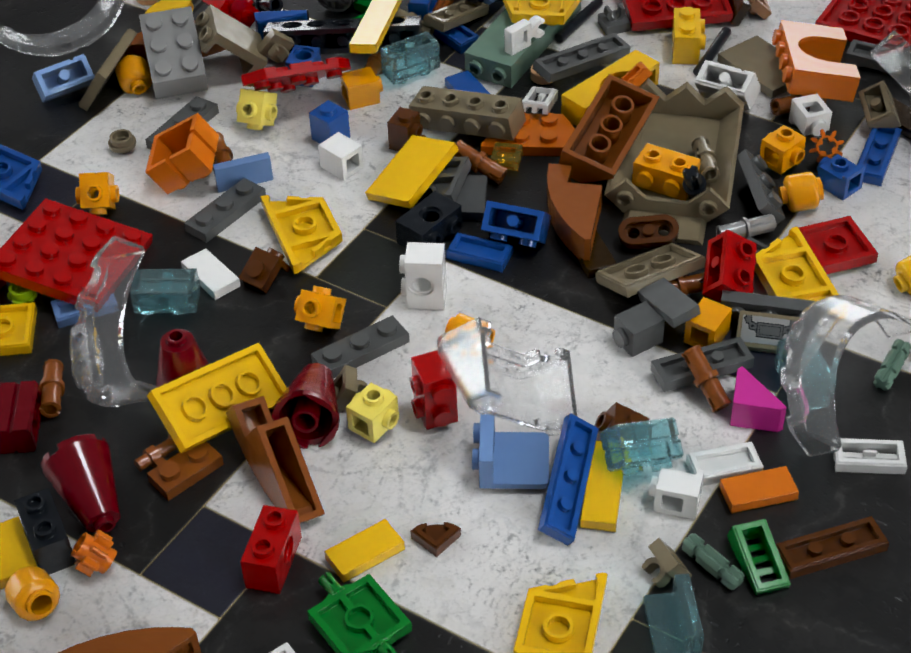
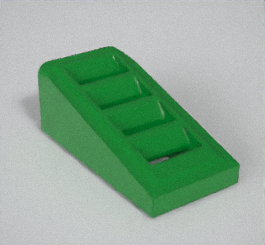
M766 519L733 525L727 534V538L755 595L789 588L791 582ZM755 539L758 542V544H753L749 546L746 543V541ZM762 551L764 555L752 557L751 553ZM766 562L770 565V567L756 569L755 566ZM774 574L777 579L762 583L760 577Z

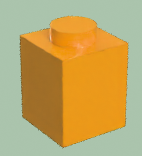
M371 66L342 73L343 76L340 77L342 96L349 110L380 103V92L383 91V84L380 76L375 75Z
M703 297L698 303L701 314L690 319L685 324L684 343L691 346L700 345L703 347L722 342L730 330L732 308Z

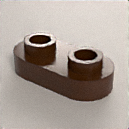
M666 214L629 217L623 220L619 226V240L623 246L629 249L661 247L674 243L677 240L679 225L675 218ZM661 230H666L669 232V234L666 236H661L658 232ZM630 233H637L639 236L637 238H630L628 235Z

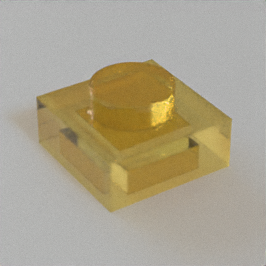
M495 142L491 160L507 168L508 171H519L523 156V145Z

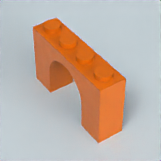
M781 20L779 29L774 30L772 45L776 47L775 56L779 58V70H782V82L786 84L788 94L807 96L817 93L821 98L854 101L861 77L856 65L840 63L847 43L843 28Z

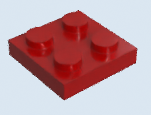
M851 216L799 227L826 274L877 262L878 252Z

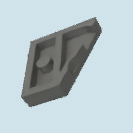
M453 157L425 193L431 194L436 191L456 202L472 165L469 157Z

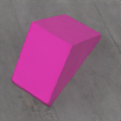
M743 366L738 368L730 426L772 432L783 430L787 407Z

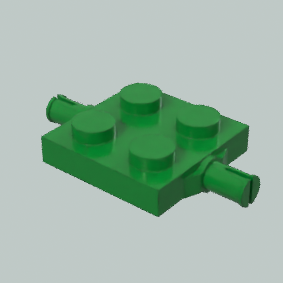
M330 572L325 573L326 577L322 575L318 583L325 589L328 596L321 603L307 610L311 623L336 653H397L391 645L412 631V623L370 574H367L354 583L341 586Z

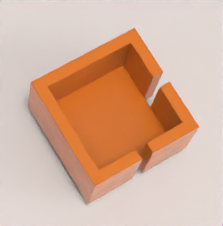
M199 113L190 116L154 136L145 173L167 194L177 189H184L190 181L193 182L199 178L207 177L213 170L219 134Z

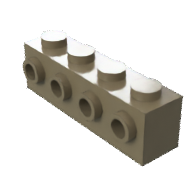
M422 86L409 105V109L420 112V124H422L423 129L510 141L514 140L526 121L522 98Z

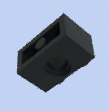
M434 191L395 220L397 243L407 248V242L443 243L462 228L461 205Z
M49 488L14 500L38 567L44 569L50 575L75 565L74 562L76 560L71 556L72 548Z

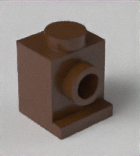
M399 107L387 122L389 149L399 152L412 135L426 137L422 135L423 126L420 124V112Z

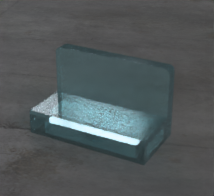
M689 573L674 575L672 593L651 594L643 597L654 653H702L704 633Z

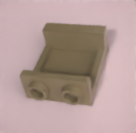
M211 4L205 11L199 13L195 26L202 52L207 54L215 44H218L239 57L243 74L263 69L268 64L267 57L260 54L257 49L258 44L262 41L261 35Z

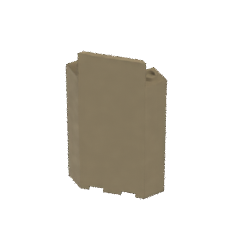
M648 78L639 88L659 96V101L613 179H608L604 195L624 213L623 220L638 216L670 215L676 219L679 225V235L675 243L703 246L707 222L730 209L745 103L728 86L705 99L688 82L666 95ZM704 136L705 140L709 139L711 149L716 153V165L720 172L719 178L712 183L706 182V190L692 199H689V197L686 201L675 199L637 187L632 183L633 162L647 143L694 157L695 153L691 146L692 141L696 137ZM661 230L658 232L661 236H666L669 234V232L666 230ZM630 233L628 236L637 238L639 235L637 233Z

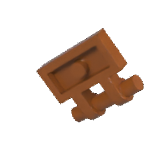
M168 434V439L157 446L151 445L144 449L143 455L134 460V464L140 472L149 466L154 468L147 473L148 481L168 501L224 465L222 455L207 441L186 452L180 453L170 434ZM174 450L179 452L168 460L163 458Z

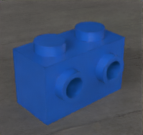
M487 200L481 230L491 233L490 239L507 242L508 237L519 239V245L536 248L537 243H546L551 215L544 211Z

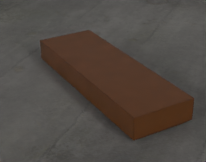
M869 516L776 543V547L790 580L887 551L889 541L874 518Z

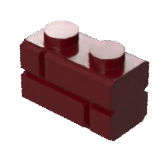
M35 380L20 381V384L16 382L0 383V454H10L15 451L19 453L34 452L37 447L42 414L39 411L41 390L39 383Z

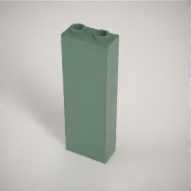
M581 2L564 25H539L538 28L545 31V34L540 38H532L531 46L512 56L505 52L504 29L515 23L511 22L505 9L464 52L465 71L468 70L475 78L512 88L532 66L534 60L538 59L553 42L555 34L581 10Z

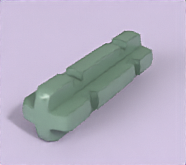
M902 339L894 341L891 346L892 349L889 350L880 366L881 369L877 371L873 382L876 388H881L884 391L889 390L894 383L893 380L896 379L904 365V360L910 354L911 344L904 342Z
M691 533L682 542V550L691 558L696 556L695 561L716 579L721 577L722 580L720 582L728 589L735 590L743 583L744 573L735 565L730 567V561L709 544L704 545L705 541L696 533Z

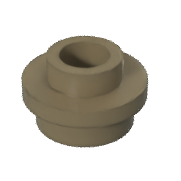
M116 130L110 134L108 141L109 149L115 153L126 154L135 148L136 138L129 130Z

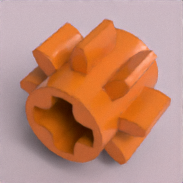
M821 129V138H810L815 143V148L810 149L809 153L816 152L819 155L816 160L817 163L823 157L831 159L834 154L843 155L838 150V145L843 144L844 140L837 141L834 138L837 133L836 130L829 136ZM822 139H826L828 143L833 142L834 147L830 149L829 155L825 151L819 150V146L823 144Z
M99 529L94 536L87 532L83 533L71 552V556L77 559L74 562L76 565L75 569L88 577H91L94 570L104 574L117 555V550L112 548L114 544L112 541L113 537Z

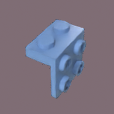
M481 409L480 423H474L473 443H479V449H472V470H479V488H547L549 485L548 434L544 432H495L494 409Z

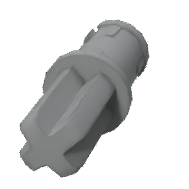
M767 214L750 219L741 217L740 221L721 226L718 225L715 230L716 236L726 230H730L747 239L748 237L774 231L777 223L774 215Z

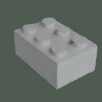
M192 7L140 14L139 20L155 98L160 99L208 90Z

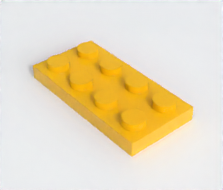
M256 343L151 390L147 397L180 453H183L231 430L232 427L226 412L233 405L264 396L269 411H271L287 387L261 344Z

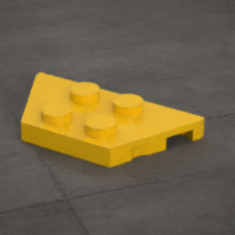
M270 195L260 196L261 205L294 274L301 272L343 242L342 232L324 197L301 198L299 196H287L286 201H270Z
M798 227L791 228L788 236L782 240L777 238L770 243L768 248L756 253L754 271L768 295L819 301L818 315L840 319L846 317L848 308Z
M598 573L595 576V580L577 584L574 579L561 581L553 586L542 585L529 588L514 646V653H593L608 573Z

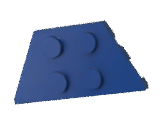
M0 144V200L23 210L42 172L41 163L34 158Z

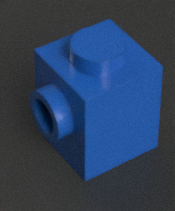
M327 100L309 112L312 140L320 144L337 132L350 138L348 110Z

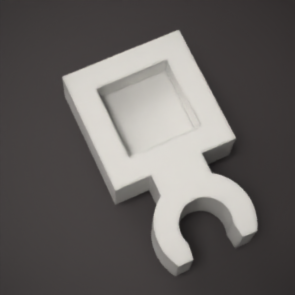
M535 15L529 21L522 19L505 28V52L512 56L531 46L532 38L542 37L545 31L538 27L545 22V19Z

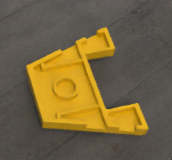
M503 0V3L512 23H517L522 19L529 21L531 17L538 15L545 19L543 24L554 26L564 25L582 0Z

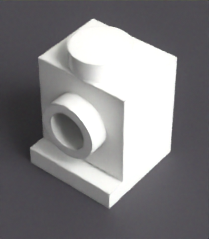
M817 93L792 99L789 122L791 124L795 123L804 136L810 134L821 136V129L825 132L830 129L832 111ZM806 107H810L809 112L805 109Z
M661 468L659 476H652L649 488V496L655 497L653 511L695 520L702 493L704 471L697 469L695 475L679 470Z

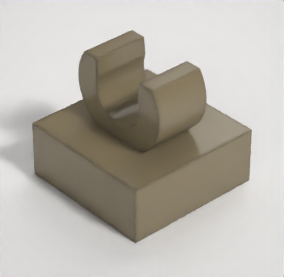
M272 28L258 44L257 49L260 54L277 63L281 62L284 64L290 54L289 51L295 43L291 37Z
M348 365L343 367L334 380L338 411L343 413L354 395L361 392L367 386L366 382L357 380V368Z
M658 538L648 546L655 557L647 559L643 563L642 568L648 574L660 568L659 574L651 580L657 587H665L670 582L671 577L681 585L692 577V574L675 551L662 539Z

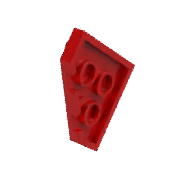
M332 57L325 59L326 64L324 61H306L290 64V69L288 67H267L243 74L241 79L243 86L254 87L255 91L267 89L268 92L280 90V93L295 91V86L300 84L304 86L318 84L319 79L327 77V79L343 76L342 72L350 70L351 66L349 58Z

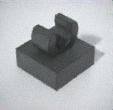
M618 3L617 10L612 11L609 6H605L604 13L598 14V24L606 35L631 30V22L625 15L626 11L621 3Z

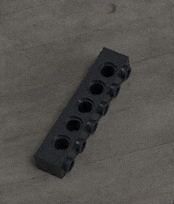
M421 15L395 16L378 51L421 50L423 42ZM363 18L268 22L263 31V36L265 37L274 28L291 37L295 45L319 47L321 54L350 53L349 43Z

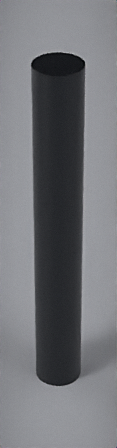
M593 0L555 34V40L562 43L603 5V1Z
M723 27L694 68L693 73L695 76L698 75L705 60L713 61L731 35L730 28Z

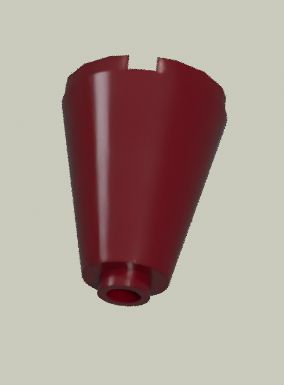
M173 329L162 336L159 348L156 388L209 365L191 332L185 329Z
M311 363L302 369L275 403L272 412L273 421L284 417L289 418L299 447L302 449H308V445L319 444L318 447L325 446L334 439L339 428L340 419L333 373L327 366L320 363Z
M82 434L58 443V451L51 457L49 452H47L43 457L41 467L44 476L87 531L93 533L98 529L104 533L111 531L120 519V511L110 447L106 439L102 437V440H99L95 434Z

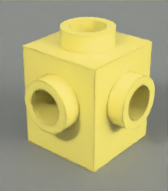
M240 89L239 101L236 105L237 122L247 123V128L253 130H263V126H274V120L278 113L276 106L278 93Z
M371 382L361 392L356 393L351 402L346 406L348 429L375 443L387 430L393 429L399 420L397 396L390 390L383 389Z

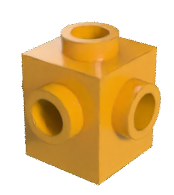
M783 125L762 139L760 156L764 159L768 168L781 175L794 165L800 164L804 159L806 137Z
M109 172L79 173V187L75 189L76 202L80 204L81 209L87 210L94 215H107V210L116 209L115 202H119L120 194L118 185L114 184V175Z
M313 285L312 291L301 289V293L297 296L294 303L295 320L305 322V329L322 332L323 327L340 329L346 299L332 296V289Z

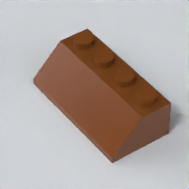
M609 74L564 146L558 164L572 165L571 178L580 183L613 179L660 97Z

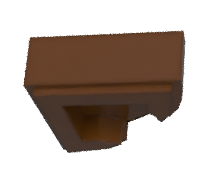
M444 522V525L435 524L428 526L427 523H424L410 530L411 539L436 557L461 536V528L448 522Z

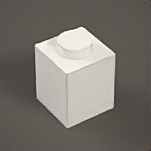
M337 132L318 145L321 168L345 181L364 168L362 145L340 132Z

